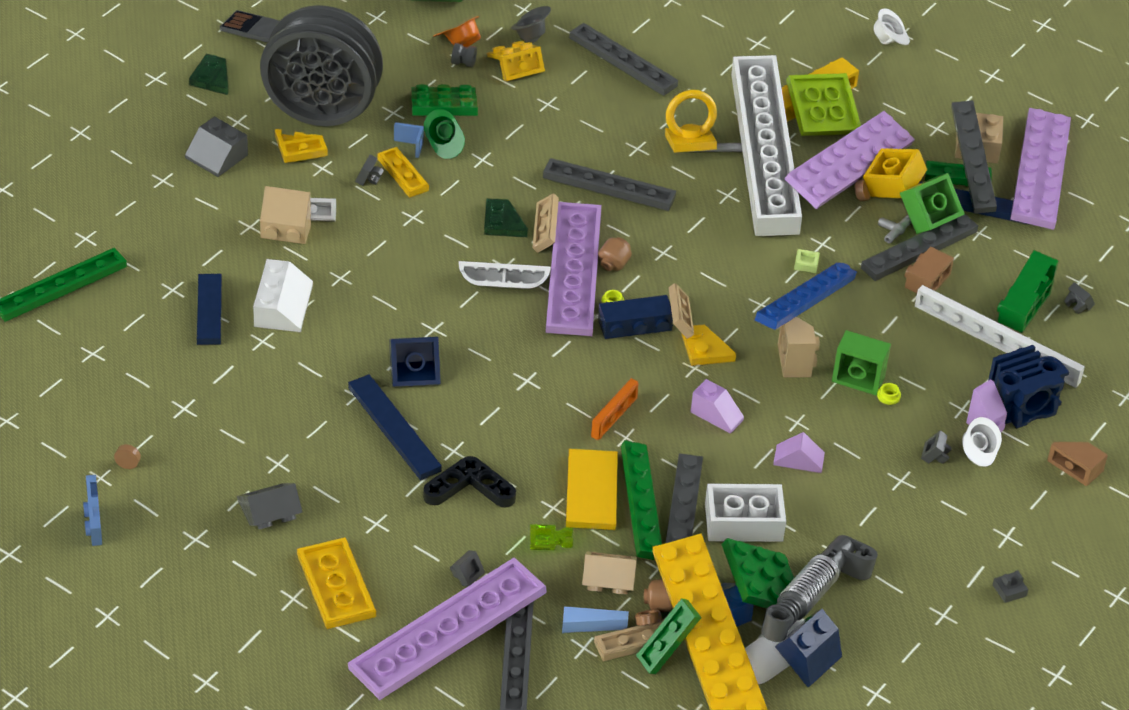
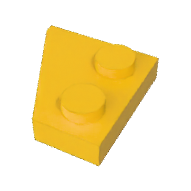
M275 129V138L284 163L328 156V149L322 135L305 134L302 132L287 135L282 134L281 129Z
M705 324L693 325L694 335L688 339L682 334L691 366L735 362L736 353Z

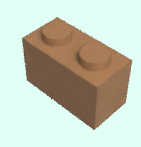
M930 246L925 253H921L913 266L910 265L905 272V288L917 293L918 289L924 285L936 291L951 275L954 258Z

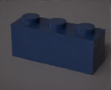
M667 295L599 303L598 322L604 339L672 331L673 318L671 304Z

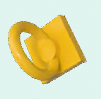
M686 90L676 95L670 101L666 110V123L669 128H665V137L674 153L717 149V140L710 130L716 121L717 108L714 100L707 93L700 90ZM695 98L706 104L708 117L703 125L685 124L679 127L676 124L674 114L681 102Z

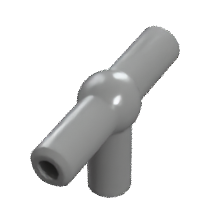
M906 215L899 223L883 217L878 221L879 226L891 230L884 237L887 243H891L899 235H902L911 224L909 215Z

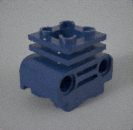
M1034 345L994 357L988 380L991 379L995 383L1007 411L1005 424L1012 423L1016 429L1026 426L1033 420L1049 418L1057 414L1058 406L1062 403L1059 398L1064 387V378L1069 375V371L1057 358L1052 356L1040 358L1041 353L1035 351L1036 347Z

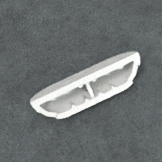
M459 261V269L462 276L468 282L477 286L531 289L544 283L551 270L549 266Z
M805 619L797 620L788 630L787 635ZM764 636L745 648L758 684L769 681L790 666L775 648L779 642L770 641Z

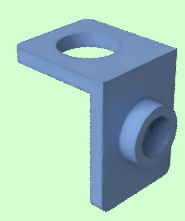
M396 122L394 124V141L416 144L415 158H419L423 146L424 126Z

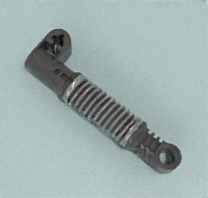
M837 536L821 554L814 556L779 595L777 604L767 608L761 629L762 635L773 642L785 640L791 626L811 611L837 581L840 571L859 580L871 578L878 556L877 551L849 536Z

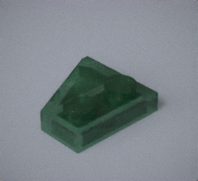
M205 54L190 76L189 85L228 95L226 58Z
M486 198L484 235L527 237L528 228L509 200Z

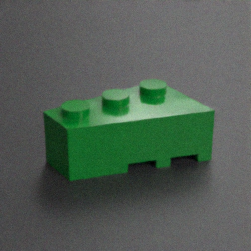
M1033 250L1013 286L1009 289L1006 298L1002 299L997 307V312H999L998 323L1023 333L1051 294L1059 260Z

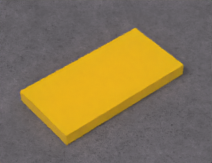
M569 449L566 527L616 530L618 451Z
M346 537L297 549L298 559L326 629L376 617V609Z

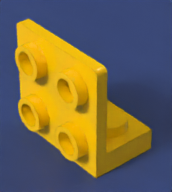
M524 41L513 42L511 47L497 46L492 48V52L487 53L488 58L500 61L503 81H510L545 71L541 47L532 45V42L524 43Z

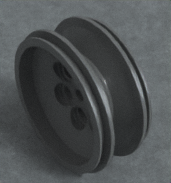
M314 5L295 10L284 16L276 24L263 50L260 60V72L263 85L269 97L287 115L310 125L335 126L358 117L368 108L382 77L383 56L376 37L360 19L342 9Z

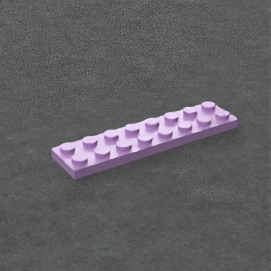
M1029 108L1010 220L1054 230L1057 221L1071 117L1046 112L1041 109Z
M883 111L788 173L785 180L815 209H818L855 184L857 180L862 179L881 148L906 149L912 145L915 139L892 116Z
M558 202L556 236L552 251L546 333L592 336L601 205Z
M512 558L348 662V668L381 700L547 593L546 586L517 559Z

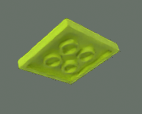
M847 73L789 75L786 78L801 136L849 134L861 126Z

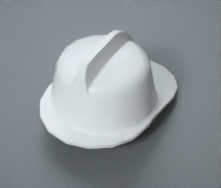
M881 9L878 12V19L874 24V32L880 42L884 45L893 42L908 45L910 40L899 16L889 9Z
M984 417L974 419L962 438V446L967 457L974 464L981 467H987L993 463L1002 442L998 426L992 420Z

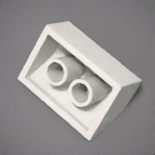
M267 259L253 306L254 327L301 332L313 281L289 261Z

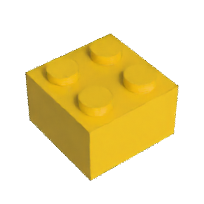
M881 148L864 174L863 179L871 197L901 198L900 192L918 185L927 168L919 149Z

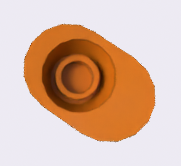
M479 16L466 21L458 27L433 35V37L444 34L453 45L459 43L464 47H468L481 38L475 21Z

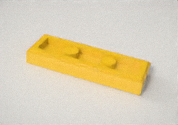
M398 147L377 153L379 162L409 198L429 191V184Z

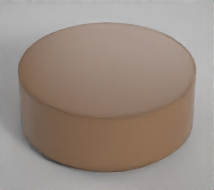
M859 179L855 183V194L859 201H868L870 199V193L864 179Z
M128 444L119 446L114 455L115 462L125 469L135 468L141 458L138 449Z
M658 609L641 611L635 615L636 625L638 626L650 625L662 620Z

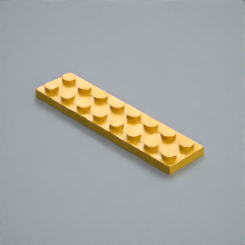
M702 533L654 546L652 552L672 607L674 608L681 598L687 599L702 617L684 640L709 709L768 710Z

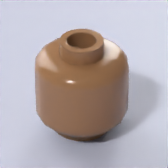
M620 237L608 239L598 252L600 265L607 271L622 270L632 255L630 244Z
M652 580L648 589H644V603L649 604L650 609H658L660 613L671 612L673 607L663 580Z

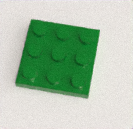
M419 84L416 87H411L412 116H428L430 112L437 109H444L453 116H478L476 87L471 85L450 87L446 84H441L437 87Z
M726 538L721 546L742 601L763 608L776 605L781 592L795 578L786 555L781 552L764 549L760 546L757 547L742 541Z

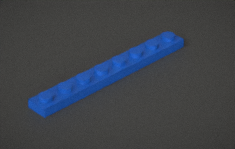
M837 262L759 310L755 321L776 330L855 280L857 271L851 269L845 263Z

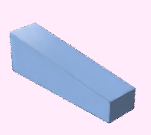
M564 606L562 633L626 629L629 611Z

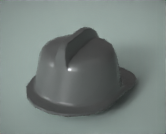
M541 6L532 9L523 15L511 29L516 30L519 37L525 40L526 43L536 42L546 31L545 18L550 14L551 7Z

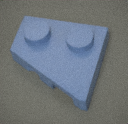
M87 475L88 502H83L84 517H89L90 520L85 521L86 536H91L92 546L102 545L96 475Z

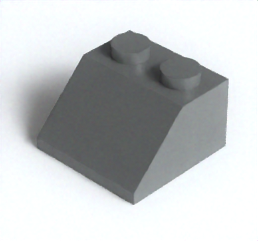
M214 116L199 127L185 154V158L219 177L248 156L247 135Z
M281 483L237 496V500L249 525L257 526L258 529L272 526V521L281 519L282 522L297 519L296 514L303 512L295 483Z

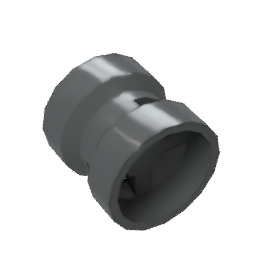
M455 43L451 63L456 65L462 63L467 67L473 68L477 56V47H464L462 44Z

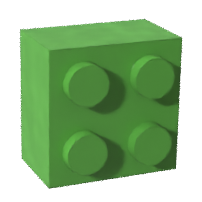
M948 173L900 192L916 234L932 230L965 215Z
M846 330L837 348L832 382L877 396L878 389L885 379L891 344Z

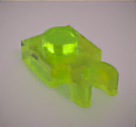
M530 524V550H555L556 545H560L563 548L573 547V528L565 527L561 530H555V525Z

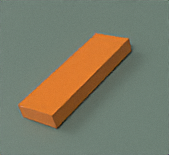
M631 378L592 420V438L596 440L601 439L635 402L638 395V381Z

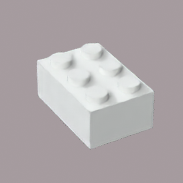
M707 484L705 511L708 541H725L726 538L736 541L783 542L786 515L782 484Z

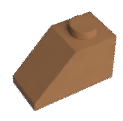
M1053 442L1047 461L1085 486H1088L1104 471L1108 455L1089 442Z

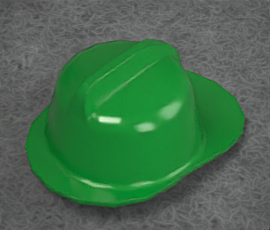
M437 109L428 114L424 121V132L434 151L444 159L457 157L465 146V137L455 117L444 109Z

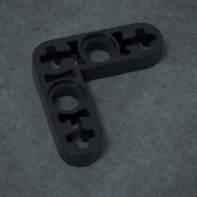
M473 456L462 458L427 482L423 488L424 501L434 506L442 504L469 484L499 507H510L516 501L515 487L481 460ZM449 478H456L459 481L457 483L452 484L448 483L446 480ZM491 479L494 483L486 485L481 481Z

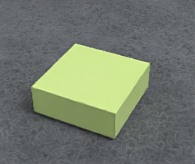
M798 249L794 270L816 273L820 253Z

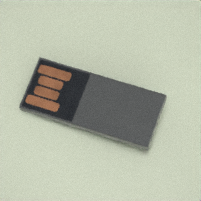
M236 10L220 26V30L268 43L274 27L280 20Z

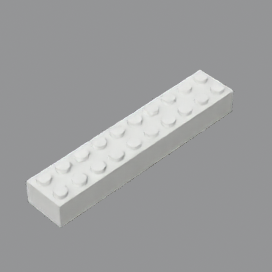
M776 55L733 57L731 75L755 236L800 235L802 213L799 194L785 180L787 174L794 170V163Z

